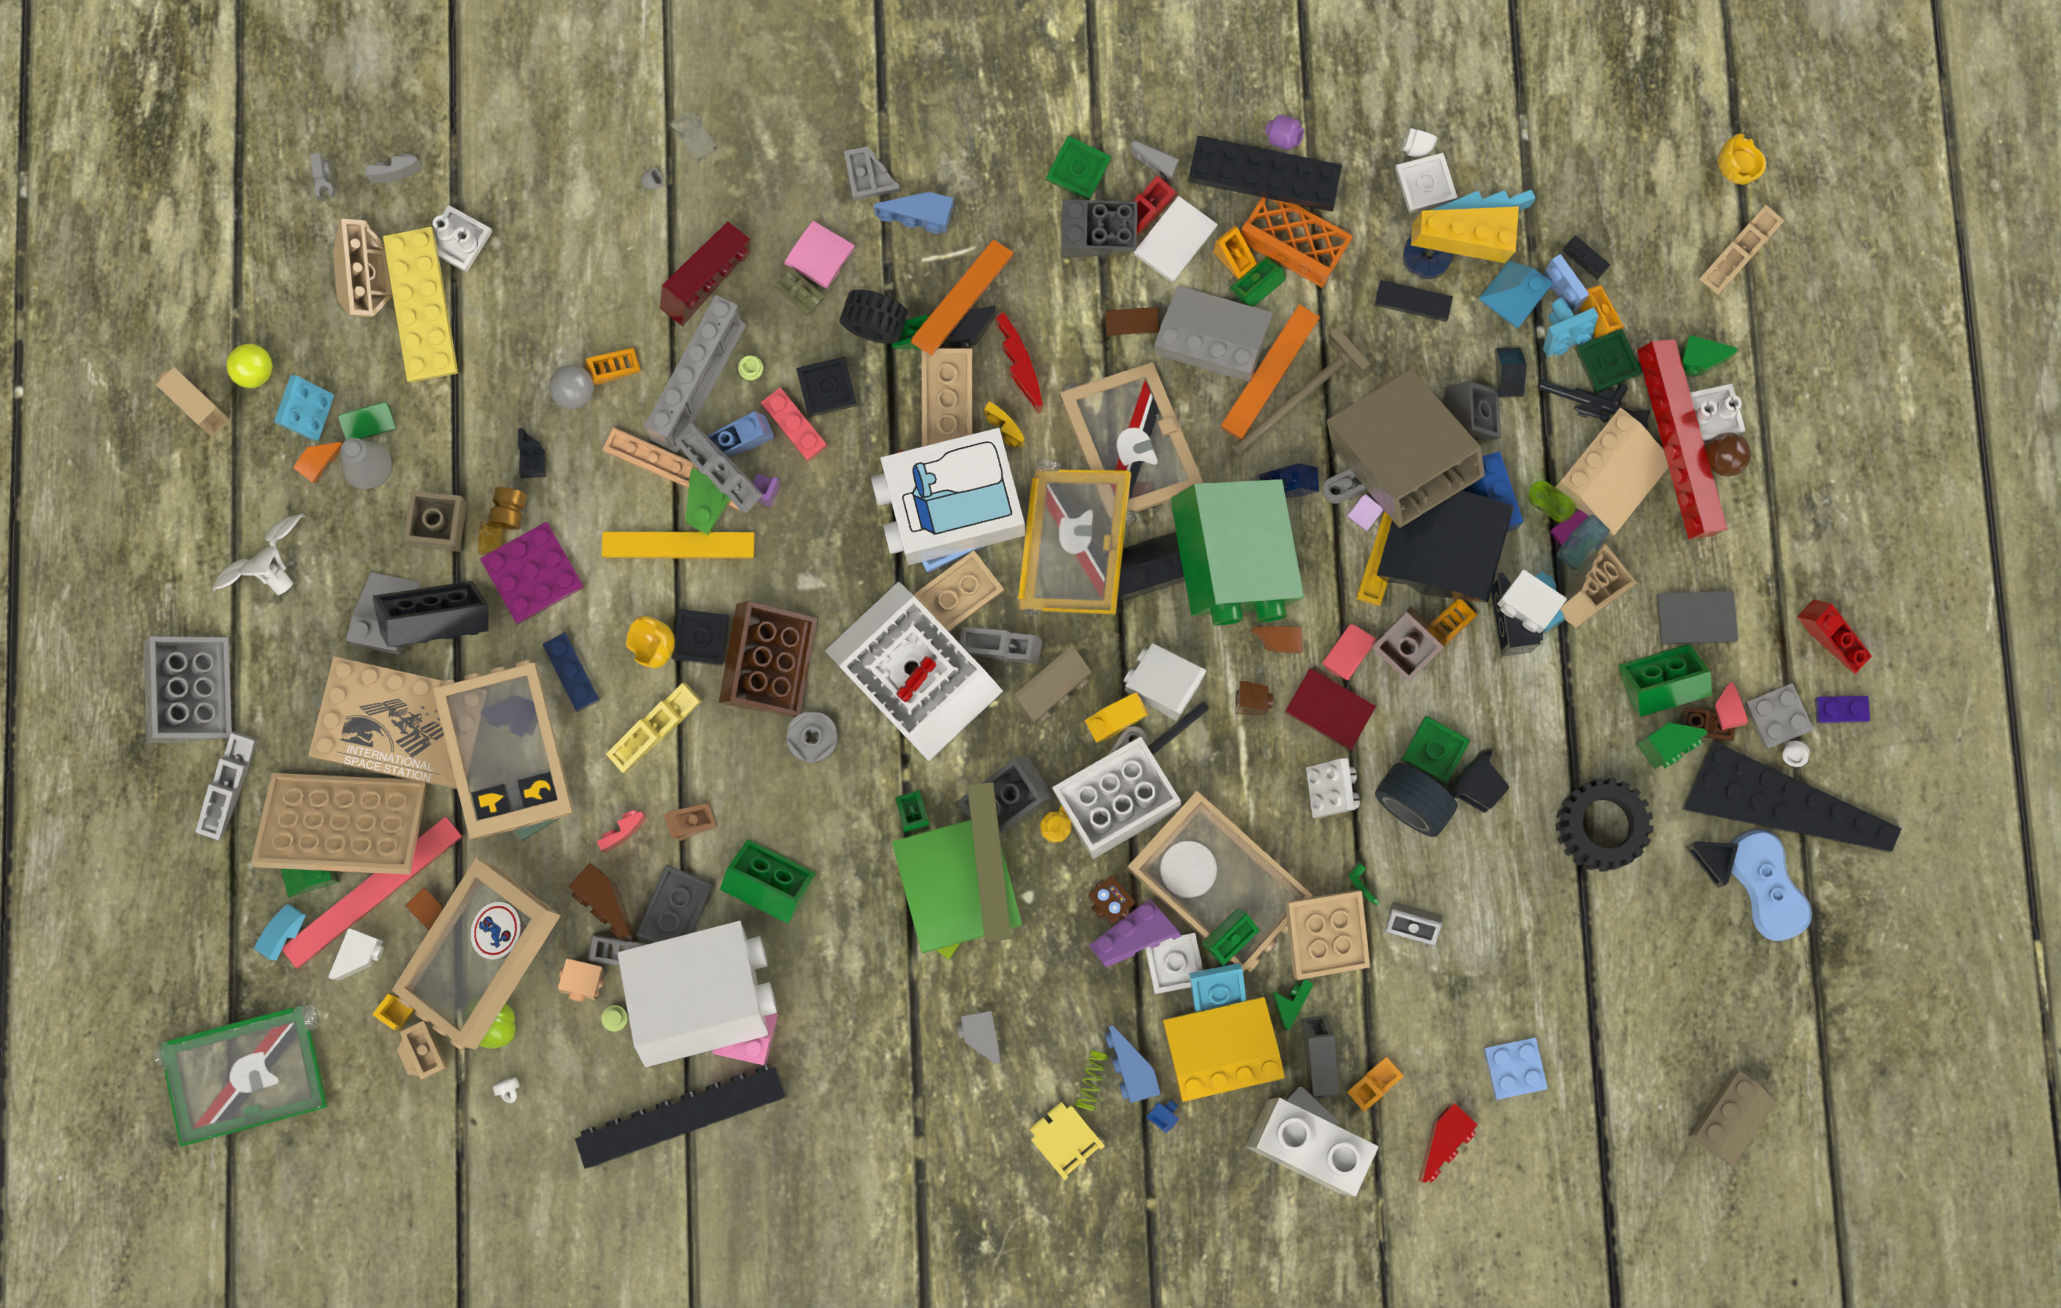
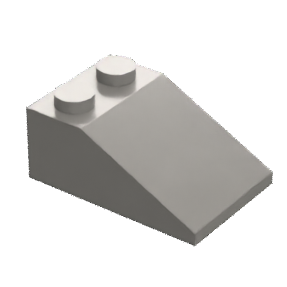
M371 572L352 615L346 641L356 647L403 656L405 645L401 647H387L380 634L373 595L420 589L421 583Z

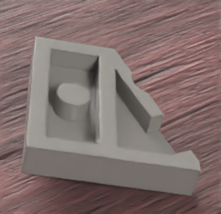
M868 146L844 151L853 200L900 192L899 184L887 173V169L875 158L874 153Z

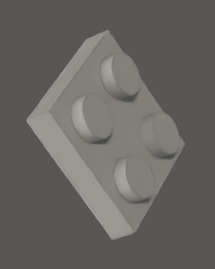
M1793 683L1744 703L1765 750L1814 730Z

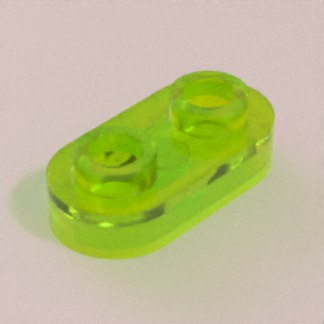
M1537 481L1530 487L1528 500L1534 507L1558 522H1566L1572 518L1575 512V503L1569 496L1545 481ZM1542 493L1545 498L1538 499L1536 494ZM1557 508H1564L1565 513H1559Z

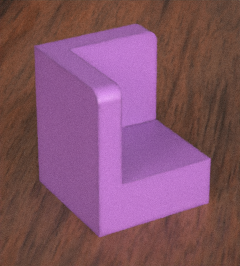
M757 473L753 484L762 493L761 498L757 502L771 507L781 486L779 478L773 477V479Z

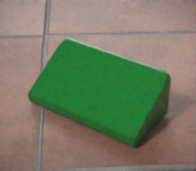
M1266 256L1234 283L1230 289L1245 305L1255 307L1286 280V276L1282 267Z
M387 402L338 415L346 440L351 438L364 439L396 430L391 406Z
M1237 908L1202 941V945L1224 966L1260 929L1247 912Z

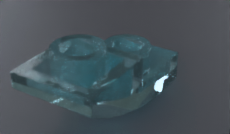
M1591 515L1570 535L1556 555L1572 570H1579L1589 552L1599 549L1610 529L1595 515Z

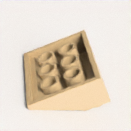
M1619 408L1554 488V491L1578 510H1582L1599 523L1601 528L1614 536L1669 468L1665 452L1639 421L1622 408Z

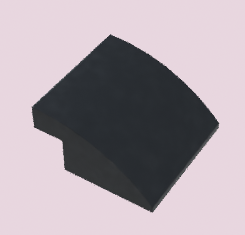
M1460 491L1401 528L1392 520L1377 576L1385 582L1409 585L1421 595L1488 603L1514 507L1488 497Z

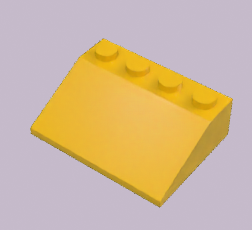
M1265 997L1163 1019L1178 1093L1182 1102L1285 1078Z

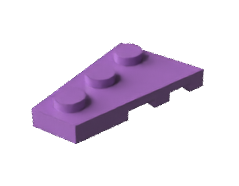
M1149 899L1091 943L1089 947L1104 966L1108 967L1135 956L1137 951L1147 947L1152 949L1160 946L1159 943L1170 938L1175 940L1182 936L1155 903Z

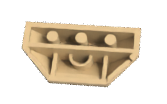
M340 219L333 249L337 300L348 316L373 317L392 297L385 246L369 228L370 226L366 221Z

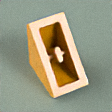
M1233 226L1216 241L1213 253L1236 278L1240 279L1257 265L1237 226Z

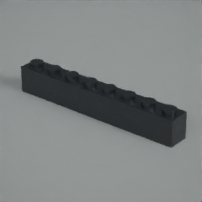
M770 1064L756 1068V1074L746 1077L745 1073L731 1077V1083L721 1086V1083L717 1082L705 1087L706 1092L696 1095V1092L692 1091L681 1095V1101L671 1104V1101L667 1100L656 1104V1110L648 1113L646 1109H641L631 1113V1119L621 1121V1118H616L605 1122L606 1128L596 1130L594 1126L580 1131L581 1136L575 1138L584 1169L592 1168L787 1098L778 1068H771Z

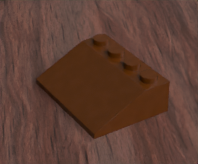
M750 601L736 604L718 703L792 717L801 714L817 618Z

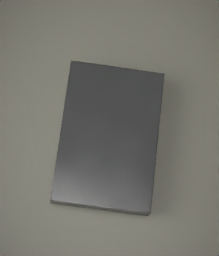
M1734 591L1661 593L1656 595L1660 645L1738 641Z
M666 864L635 936L655 943L694 933L714 884Z

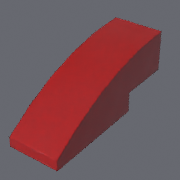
M1158 175L1132 201L1137 202V237L1178 194Z

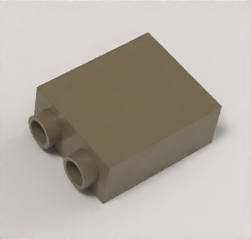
M1412 369L1397 378L1390 376L1383 379L1376 385L1371 394L1356 403H1343L1333 412L1331 418L1327 420L1333 450L1399 528L1485 476L1481 446Z

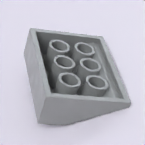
M1178 286L1161 324L1154 345L1155 354L1251 383L1273 313Z
M150 636L144 641L146 743H180L229 739L232 727L228 637Z

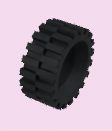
M1603 778L1595 779L1576 788L1561 803L1563 807L1558 810L1556 816L1560 820L1555 824L1556 831L1561 833V836L1557 839L1559 844H1565L1567 849L1564 850V853L1567 856L1573 855L1575 857L1573 862L1577 865L1585 864V869L1591 871L1594 869H1599V872L1615 870L1628 865L1634 859L1640 857L1644 853L1643 848L1649 845L1651 839L1648 838V835L1653 833L1654 826L1649 825V820L1653 819L1652 812L1647 813L1645 809L1649 803L1646 799L1641 801L1638 797L1641 792L1637 788L1630 790L1628 788L1630 784L1625 781L1616 783L1617 779L1608 778L1607 780H1603ZM1598 800L1610 801L1624 811L1628 820V833L1624 842L1617 848L1599 847L1590 841L1585 834L1583 815L1586 808L1592 802Z

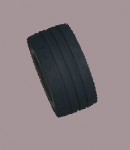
M1396 763L1385 775L1375 791L1377 800L1387 811L1410 828L1430 837H1437L1458 807L1454 797L1443 786L1418 769L1404 763Z

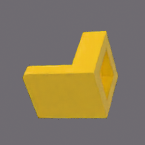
M388 993L372 1015L391 1029L401 1031L415 1012V1009L404 1006L398 1001V996Z

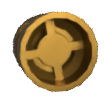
M496 487L492 499L495 507L490 508L487 522L504 529L520 530L523 519L520 510L525 509L528 495L516 489Z

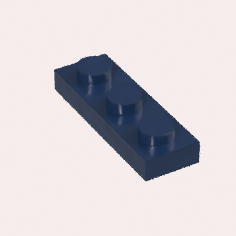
M564 632L543 643L542 645L576 712L600 701L567 634Z

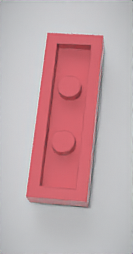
M781 387L761 402L763 408L807 462L827 447V444Z

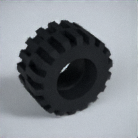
M851 290L848 293L839 322L849 332L861 338L884 344L897 343L900 339L908 310L898 301L884 294L870 290Z

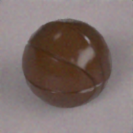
M1733 432L1718 434L1711 440L1706 449L1711 470L1724 477L1740 474L1751 460L1749 443L1741 435Z

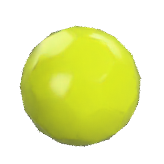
M255 344L237 346L230 352L226 363L227 373L231 380L244 388L262 386L269 380L273 369L272 359L268 352Z

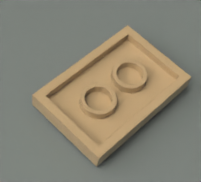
M973 550L913 595L950 632L1003 593L1004 589Z

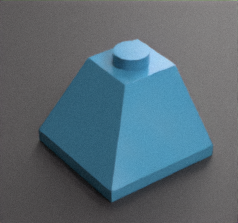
M1508 261L1479 297V300L1518 329L1548 292L1553 282L1532 267Z

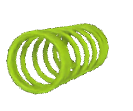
M1090 1050L1089 1055L1094 1057H1089L1087 1060L1101 1068H1085L1084 1070L1099 1079L1083 1078L1082 1081L1096 1089L1081 1088L1079 1091L1094 1100L1077 1099L1075 1106L1095 1111V1106L1080 1101L1096 1102L1097 1099L1081 1090L1100 1091L1098 1087L1085 1080L1102 1081L1103 1079L1088 1070L1103 1071L1106 1069L1089 1059L1108 1060L1109 1055Z

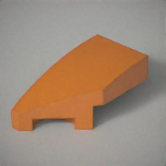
M343 442L307 447L293 468L312 483L317 482L328 463L335 461L341 451Z

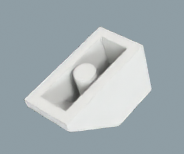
M348 928L328 978L340 981L373 966L375 961H379L384 950L382 946L383 941Z

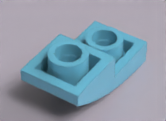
M286 904L264 929L254 949L267 959L277 961L287 937L296 938L306 915L291 904Z

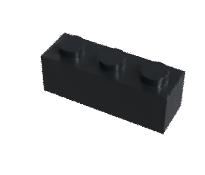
M1576 235L1562 250L1596 280L1611 265Z

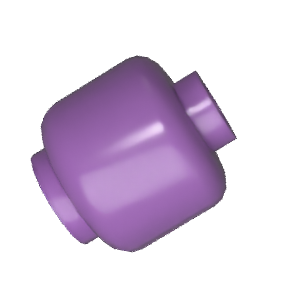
M1280 114L1273 121L1270 120L1268 122L1266 135H1268L1271 145L1291 150L1295 146L1300 145L1304 135V128L1301 127L1298 119Z

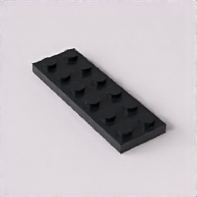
M1198 135L1188 182L1333 212L1342 165Z

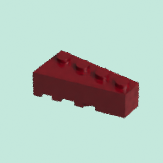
M727 221L662 284L660 309L683 327L721 282L731 274L736 265L748 257L750 253V238Z

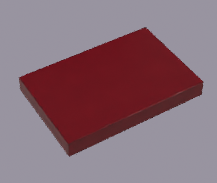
M1310 668L1284 713L1351 751L1376 706Z

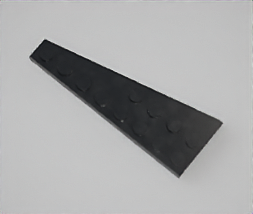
M1715 741L1710 743L1682 807V810L1686 812L1690 811L1706 816L1725 818L1735 822L1740 821L1760 827L1804 834L1809 837L1858 845L1863 848L1888 853L1893 851L1902 830L1898 826Z

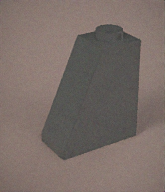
M1319 1016L1300 1019L1308 1081L1313 1097L1329 1098L1332 1095L1339 1094L1335 1035L1327 1017Z

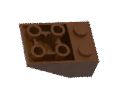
M589 863L568 886L574 891L571 896L585 907L590 905L593 908L590 913L604 924L609 922L612 925L609 930L623 941L629 939L634 942L636 937L617 885L596 866Z

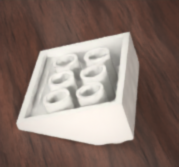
M1142 737L1137 738L1052 787L1092 859L1102 855L1181 808V800Z

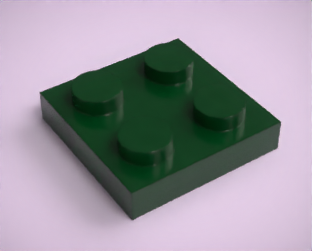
M1623 329L1596 338L1575 348L1595 393L1642 374V370Z

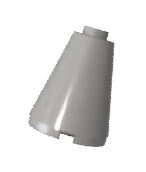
M351 438L346 440L341 446L342 473L352 486L366 490L373 487L377 488L388 480L392 472V461L389 451L382 444L373 440Z

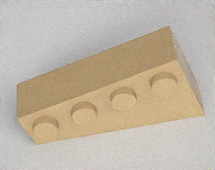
M1604 544L1584 560L1565 596L1567 600L1560 610L1563 612L1566 621L1572 624L1574 628H1577L1618 599L1637 582L1609 547Z

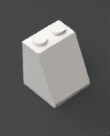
M1152 643L1149 649L1144 647L1137 660L1140 664L1136 670L1131 668L1124 679V682L1127 683L1125 691L1130 694L1137 692L1143 702L1177 722L1202 682L1206 670Z

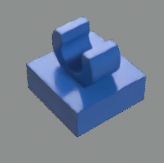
M1172 1099L1165 1106L1158 1102L1146 1118L1167 1134L1179 1120L1173 1114L1179 1105Z

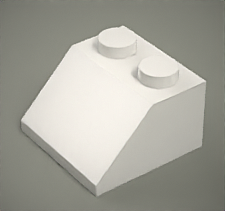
M1523 569L1513 580L1497 605L1502 607L1501 611L1511 618L1515 616L1523 622L1522 625L1527 630L1541 633L1567 598Z

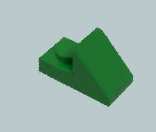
M1306 979L1302 980L1301 983L1296 982L1289 996L1293 997L1291 1001L1276 992L1272 993L1284 1030L1288 1031L1291 1029L1314 985L1312 982Z

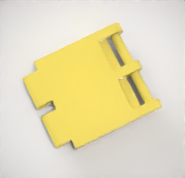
M1060 1102L1047 1113L1053 1120L1050 1124L1042 1117L1029 1130L1035 1136L1031 1139L1032 1142L1060 1176L1066 1180L1068 1178L1067 1175L1080 1164L1084 1165L1087 1162L1085 1159L1098 1148L1102 1149L1105 1146L1072 1106L1067 1109ZM1095 1142V1145L1092 1146L1087 1152H1085L1083 1155L1080 1154L1088 1146ZM1076 1157L1077 1160L1063 1171L1062 1169Z

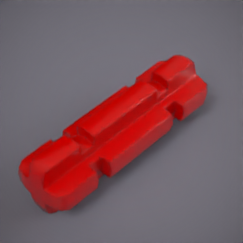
M926 656L919 663L921 666L919 668L916 667L904 682L905 686H901L897 691L896 695L902 701L908 702L913 696V691L916 692L928 677V672L931 673L936 667L935 661L930 657Z

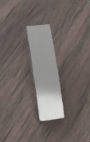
M690 422L674 440L699 471L707 475L722 493L727 494L740 511L747 513L761 498L762 493L696 425Z
M235 731L230 733L224 757L219 759L213 783L208 785L196 833L216 840L222 839L243 788L258 739Z

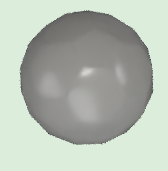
M576 365L563 366L557 369L550 379V395L553 401L560 407L570 410L579 409L588 404L593 397L594 382L589 372L584 368Z

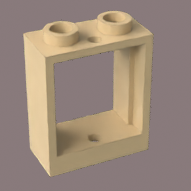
M175 367L165 371L160 376L156 386L212 438L231 421Z

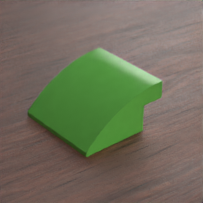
M971 820L892 841L922 954L984 937ZM1001 848L1010 929L1022 926Z

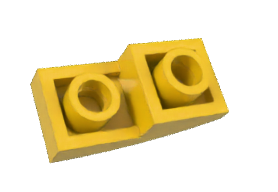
M989 401L984 408L986 420L993 426H1003L1000 432L1005 444L1012 448L1018 446L1022 449L1025 438L1018 426L1003 410Z

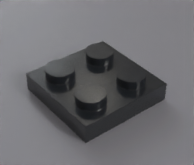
M845 357L796 368L808 418L857 406Z
M678 609L672 660L723 666L730 616L727 614Z

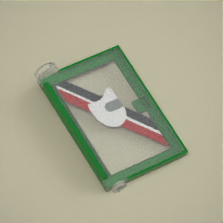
M313 1003L159 1044L160 1049L154 1051V1058L158 1066L163 1065L180 1147L328 1108L311 1030L319 1028V1017Z

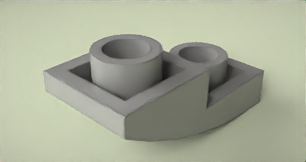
M400 154L399 156L391 157V166L386 163L366 165V176L371 183L392 182L421 171L422 165L417 157L411 154Z

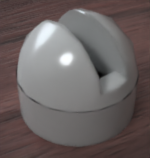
M651 168L642 174L641 181L645 188L653 190L663 185L662 175L656 168Z

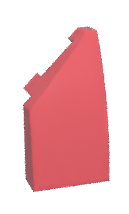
M1730 682L1714 706L1721 730L1747 725L1748 723L1734 683Z

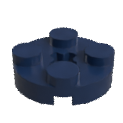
M1411 235L1406 241L1403 250V261L1409 272L1422 276L1421 278L1434 279L1444 274L1452 262L1453 253L1432 250L1434 252L1432 259H1428L1427 256L1423 257L1422 253L1427 248L1411 246Z

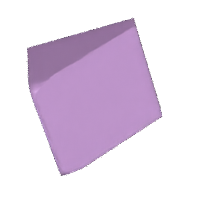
M1364 494L1347 517L1367 532L1384 509L1368 495Z

